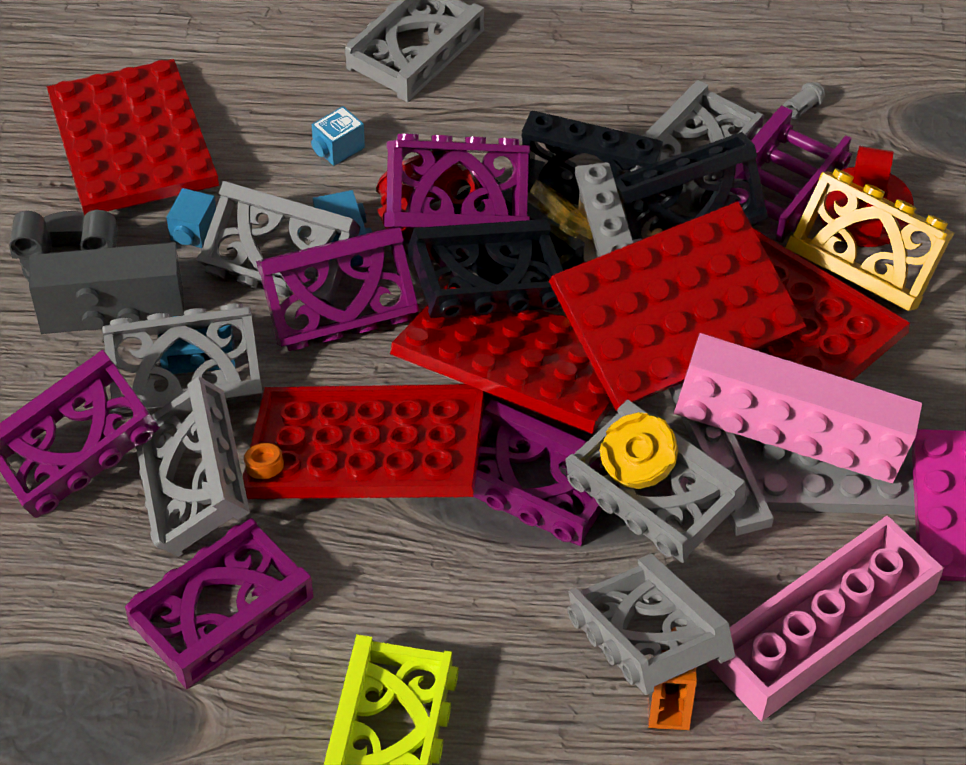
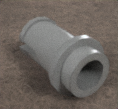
M807 82L802 86V91L784 103V107L793 110L792 119H798L811 107L822 104L825 91L819 83Z

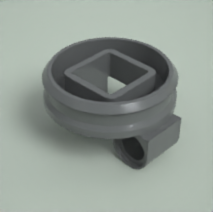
M93 210L85 216L80 211H62L45 217L33 211H21L13 218L9 244L12 259L19 258L23 274L29 281L30 255L51 253L52 246L81 245V250L115 248L118 234L116 219L111 213L104 210Z

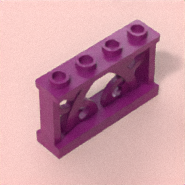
M397 134V140L387 141V213H384V227L417 228L529 220L530 216H527L528 154L530 153V146L519 145V139L498 138V144H486V137H465V143L453 142V136L432 135L431 141H419V134ZM431 151H448V153L435 161ZM411 152L420 154L423 158V163L419 167L410 163L412 170L416 174L422 175L418 181L409 178L402 167L403 159ZM469 152L487 154L483 157L481 163L476 157H474ZM504 156L512 163L513 173L506 182L497 184L494 178L501 176L505 171V167L498 170L494 167L493 162L497 157ZM457 162L466 167L483 187L472 191L465 198L460 214H454L453 203L447 193L439 187L433 186L437 178ZM402 183L414 188L409 198L406 212H401ZM512 187V216H509L501 191ZM428 192L440 198L441 206L438 210L430 208V201L435 198L426 197ZM487 194L489 199L480 200L484 202L485 209L482 212L477 211L474 207L475 199Z
M392 227L256 261L277 345L281 347L287 346L288 351L308 347V340L322 337V341L327 342L344 337L342 331L356 328L357 333H363L377 329V322L390 319L391 324H398L412 320L411 313L419 312L420 310L406 259L401 228ZM384 246H391L397 274L382 272ZM357 255L361 256L363 264L360 267H369L368 272L353 270L350 265L351 259ZM336 258L339 267L344 273L356 279H365L359 293L344 311L322 302L312 294L325 282L329 271L328 260ZM313 267L318 272V278L314 283L305 287L302 283L308 282L311 279H307L304 272L307 268ZM278 272L293 293L282 301L281 304H279L272 275ZM380 279L391 280L400 289V298L393 306H383L380 303L382 294L388 293L392 295L387 288L377 286ZM297 300H300L305 305L297 309L295 319L301 314H305L309 319L308 324L299 330L292 329L285 321V313L288 307ZM367 304L375 311L374 313L358 316ZM320 315L337 321L318 327Z
M102 349L0 423V472L23 508L34 518H38L41 515L52 512L59 502L71 493L85 488L90 480L101 471L115 466L122 456L134 447L148 442L153 434L160 429V426L114 362ZM114 381L125 397L108 400L105 387ZM84 402H86L83 406L85 409L93 406V408L85 411H75ZM119 407L131 409L133 411V418L115 430V424L125 419L119 414H109V411ZM64 417L75 421L92 419L88 438L80 452L54 453L48 451L56 437V423ZM46 431V435L42 443L39 438L34 439L41 433ZM14 453L26 459L17 474L7 460ZM38 464L34 474L35 480L39 482L43 475H50V478L35 489L30 490L26 484L27 476L33 466Z
M491 399L484 409L478 458L490 457L496 459V461L486 460L479 464V469H487L489 474L479 470L476 471L475 498L485 502L494 510H503L518 517L526 525L537 526L552 533L563 542H571L578 546L583 544L586 535L603 510L594 497L591 499L585 491H577L559 469L560 467L567 469L565 459L570 454H575L586 441ZM489 435L497 438L496 449L481 447ZM518 448H521V449H523V450H525V451H527V452H526V453H519V449H518ZM539 457L550 462L551 474L558 483L540 488H522L510 462L518 464L528 463ZM599 457L590 467L600 475L605 476L608 473L605 468H600L599 464L602 461L601 457ZM572 495H575L584 506V511L578 516L559 508L560 506H567L572 511L573 500L570 497Z
M250 518L243 524L232 527L223 538L213 545L200 549L194 558L181 567L167 572L161 581L148 590L135 594L130 602L126 604L125 610L129 625L140 634L176 674L178 681L188 689L314 598L312 578L302 567L299 568L258 527L257 522L253 518ZM251 549L258 550L262 554V562L255 571L250 570L252 567L250 554L247 560L243 562L237 561L238 558ZM271 564L285 579L279 581L266 575ZM218 584L241 585L236 599L238 610L236 614L230 618L214 613L195 617L197 602L204 586ZM254 588L251 593L252 597L258 596V598L249 604L245 600L249 592ZM167 608H171V613L161 616V620L167 623L181 622V624L171 628H159L151 623V619ZM204 625H217L215 629L210 631L208 634H205L207 626ZM183 635L186 649L179 654L167 639Z

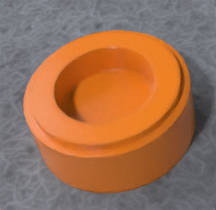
M270 443L257 444L248 449L244 454L247 474L255 479H268L279 474L284 467L281 449Z

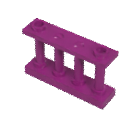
M782 105L751 140L755 145L757 153L756 163L761 185L793 200L785 210L764 199L769 217L779 222L776 240L780 242L786 238L790 231L795 232L819 182L821 173H833L834 169H846L852 157V153L849 152L851 137L845 135L835 149L793 130V126L790 125L793 110ZM789 142L825 159V161L818 169L778 150L777 147L781 143ZM765 162H773L809 179V181L801 189L760 168ZM742 163L736 165L734 179L746 180ZM731 188L730 192L737 194L741 201L734 200L732 203L737 201L743 203L748 200V191L743 188Z

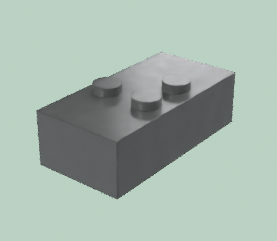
M175 242L30 255L29 289L41 334L102 329L103 326L110 325L111 320L118 318H131L132 322L145 321L147 316L156 313H168L169 317L184 315L183 286Z

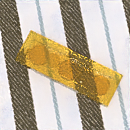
M536 180L530 190L539 200L536 205L549 213L547 216L560 224L559 228L568 235L577 238L581 234L591 240L593 236L588 218L563 194Z

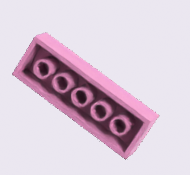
M699 333L674 414L893 484L916 437L922 403Z
M885 516L730 627L735 657L723 663L714 659L707 662V666L762 722L935 594L944 568L890 517Z

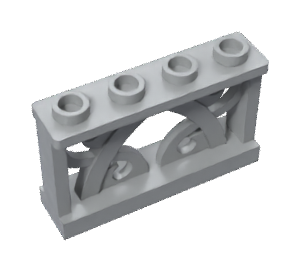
M397 0L395 3L390 4L386 11L376 20L371 21L358 36L352 38L347 43L345 48L346 68L352 72L355 70L397 92L398 98L408 103L484 32V7L476 3L468 5L460 0ZM429 6L437 9V14H431ZM428 28L430 43L427 46H410L402 50L399 49L397 33L411 29ZM436 28L439 29V35L435 34ZM393 65L397 69V71L390 68V66Z
M697 80L643 136L663 141L660 160L662 161L670 158V152L663 153L666 149H671L674 152L673 156L681 154V146L676 140L678 137L696 138L707 133L712 143L731 136L732 134L729 132L735 130V126L741 129L738 133L743 132L752 140L762 128L764 114L760 112L754 114L709 91L707 84ZM728 122H729V123L733 124V125H723V126L719 127V125H721V124H723V123H728ZM692 123L696 127L695 129H690L688 126ZM636 165V167L630 171H634L642 167ZM714 173L704 176L705 181H717L711 178ZM694 181L688 186L683 184L682 192L676 203L684 206L683 210L690 213L698 204L702 205L707 200L710 190L702 189ZM672 188L664 190L660 193L665 194L668 197L669 194L672 192Z
M605 162L576 166L575 176L580 190L578 213L571 214V226L573 234L585 242L583 263L630 245L633 241L610 164Z
M223 181L219 191L220 199L201 253L198 254L196 261L206 267L204 272L212 276L225 279L226 274L238 277L236 282L251 288H257L258 283H263L256 261L264 258L257 247L254 236L259 237L272 233L281 225L283 219L290 220L289 233L291 239L303 250L331 243L336 234L340 235L339 240L356 237L361 227L352 218ZM236 204L238 205V228H226L233 206ZM261 214L268 215L269 222L266 226L252 228V224L260 225L258 217ZM304 227L312 229L311 235L305 237L311 241L309 245L305 244L299 237V232ZM230 236H240L241 242H232L226 248L227 250L236 249V258L233 260L222 259L219 254L221 242ZM336 258L332 259V261L328 260L329 271L323 285L312 293L322 302L332 306L334 305L335 295L343 275V271L339 267ZM249 259L257 271L242 266ZM313 267L307 268L304 272V275L308 272H313L318 277V272ZM279 272L272 274L277 295L284 298L289 297L292 291L284 280L281 279V274ZM302 283L305 287L309 286L306 283Z
M233 303L221 306V311L206 312L204 308H194L184 311L183 316L169 317L168 313H156L147 316V320L132 322L131 318H118L111 320L110 325L102 327L105 353L117 368L126 372L136 373L132 389L151 415L188 390V388H181L178 379L171 372L155 367L166 350L179 339L196 346L211 358L197 368L192 380L198 376L202 378L206 371L218 366L220 370L211 372V374L217 377V382L213 385L224 390L227 405L262 400V387L250 307L243 308L242 304ZM232 325L241 331L242 341L235 350L225 354L221 349L229 345L231 335L226 339H222L217 333L221 327ZM208 328L206 336L195 329ZM162 334L153 344L150 335ZM136 338L142 342L139 350L133 351L129 349L133 357L142 359L140 365L129 364L119 356L118 349L124 340ZM247 351L251 380L241 381L231 360L240 357ZM150 375L161 376L168 380L166 390L156 391L154 385L159 380L149 379ZM113 381L110 384L111 399L122 397L121 390ZM119 407L112 409L113 414H119L124 419L133 418V411L129 408Z
M199 376L187 384L188 390L152 414L160 429L153 434L148 442L135 447L140 465L139 473L145 493V506L148 510L151 539L156 547L178 557L186 552L185 548L234 517L239 520L250 513L224 390ZM174 426L177 429L174 436L166 433ZM192 437L198 438L199 442L195 443ZM186 447L196 453H201L203 459L195 472L192 489L179 487L173 482L177 466ZM211 504L210 506L202 510V505ZM190 509H191L190 517H189V519H188L187 521H185V520L187 519V517L189 516Z
M627 399L617 409L618 414L575 454H570L565 459L567 479L577 491H585L594 497L604 511L610 514L614 512L621 517L635 534H644L652 540L662 554L667 557L673 556L684 563L689 558V554L732 512L736 513L746 503L745 481L674 432L679 450L676 465L671 474V485L675 495L662 497L636 495L634 488H627L620 484L618 488L616 486L617 482L613 481L609 474L602 476L592 469L590 465L597 458L601 457L599 451L601 442L603 443L607 435L606 431L611 424L626 415L637 412L646 413ZM683 478L693 482L691 485L685 484L688 492H685L679 483ZM715 498L717 501L702 515L698 506ZM687 509L694 518L693 525L684 532H679L666 523L670 519H676L682 526V511Z
M652 553L639 558V566L582 591H579L577 588L568 591L571 605L567 607V611L574 627L577 629L581 627L590 643L594 647L599 646L604 651L608 662L612 666L617 665L622 670L627 682L630 685L636 684L645 695L653 693L654 686L711 660L717 659L720 663H723L735 657L729 623ZM604 609V610H607V611L604 612V613H601L599 610ZM636 612L650 616L669 614L663 622L662 633L635 632L626 629ZM652 654L654 657L647 660L644 655Z

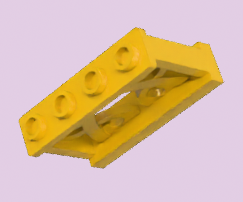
M834 169L833 173L822 172L794 234L790 236L785 248L907 311L918 309L924 297L923 294L954 235V232L946 229L948 223L933 215H928L926 219L914 213L916 210L915 206L900 199L893 203L883 198L885 192L869 184H865L863 188L853 183L854 177L842 170ZM839 190L847 196L848 203L842 207L837 203V200L834 201V209L840 215V217L834 219L827 211L826 198L831 192ZM859 199L873 206L858 209ZM818 214H820L828 225L811 240L808 238V235ZM896 217L909 224L901 230ZM879 218L888 233L893 252L875 253L868 257L861 265L855 262L857 257L856 241L846 228L864 220ZM915 231L926 233L931 241L929 252L922 257H910L907 253V249H916L923 244L913 242L912 235ZM838 233L844 237L848 245L847 250L843 253H839L835 249V244L838 241H842L839 237L835 236ZM878 260H894V265L885 263L887 266L885 274H880L877 271L876 263ZM908 264H923L911 290L906 288Z

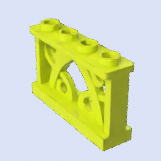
M356 634L324 765L440 764L444 740L438 738L440 726L448 727L451 702H446L448 690H456L459 667L452 666V651L444 650L443 653L375 642L370 636ZM372 662L398 666L400 669L394 675ZM414 670L429 671L436 679L434 685L427 690L421 689L418 686L424 680V676L413 678L408 686L403 680ZM383 689L387 691L377 702H370L365 697L369 691H376L379 697ZM395 697L409 713L415 728L402 740L381 750L380 741L376 733L369 726L358 722L359 716L378 714L386 709ZM433 702L430 716L428 717L422 704ZM359 739L368 740L372 746L373 754L367 755V746L362 750L355 749L353 747L354 743ZM423 745L421 757L419 760L412 753H414Z

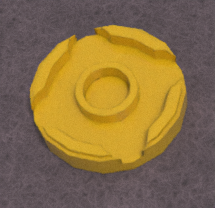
M637 412L621 417L610 425L606 431L607 435L603 443L601 442L599 451L602 465L613 481L627 488L642 489L654 486L665 479L676 465L679 452L676 436L666 421L659 417L649 416L648 413Z

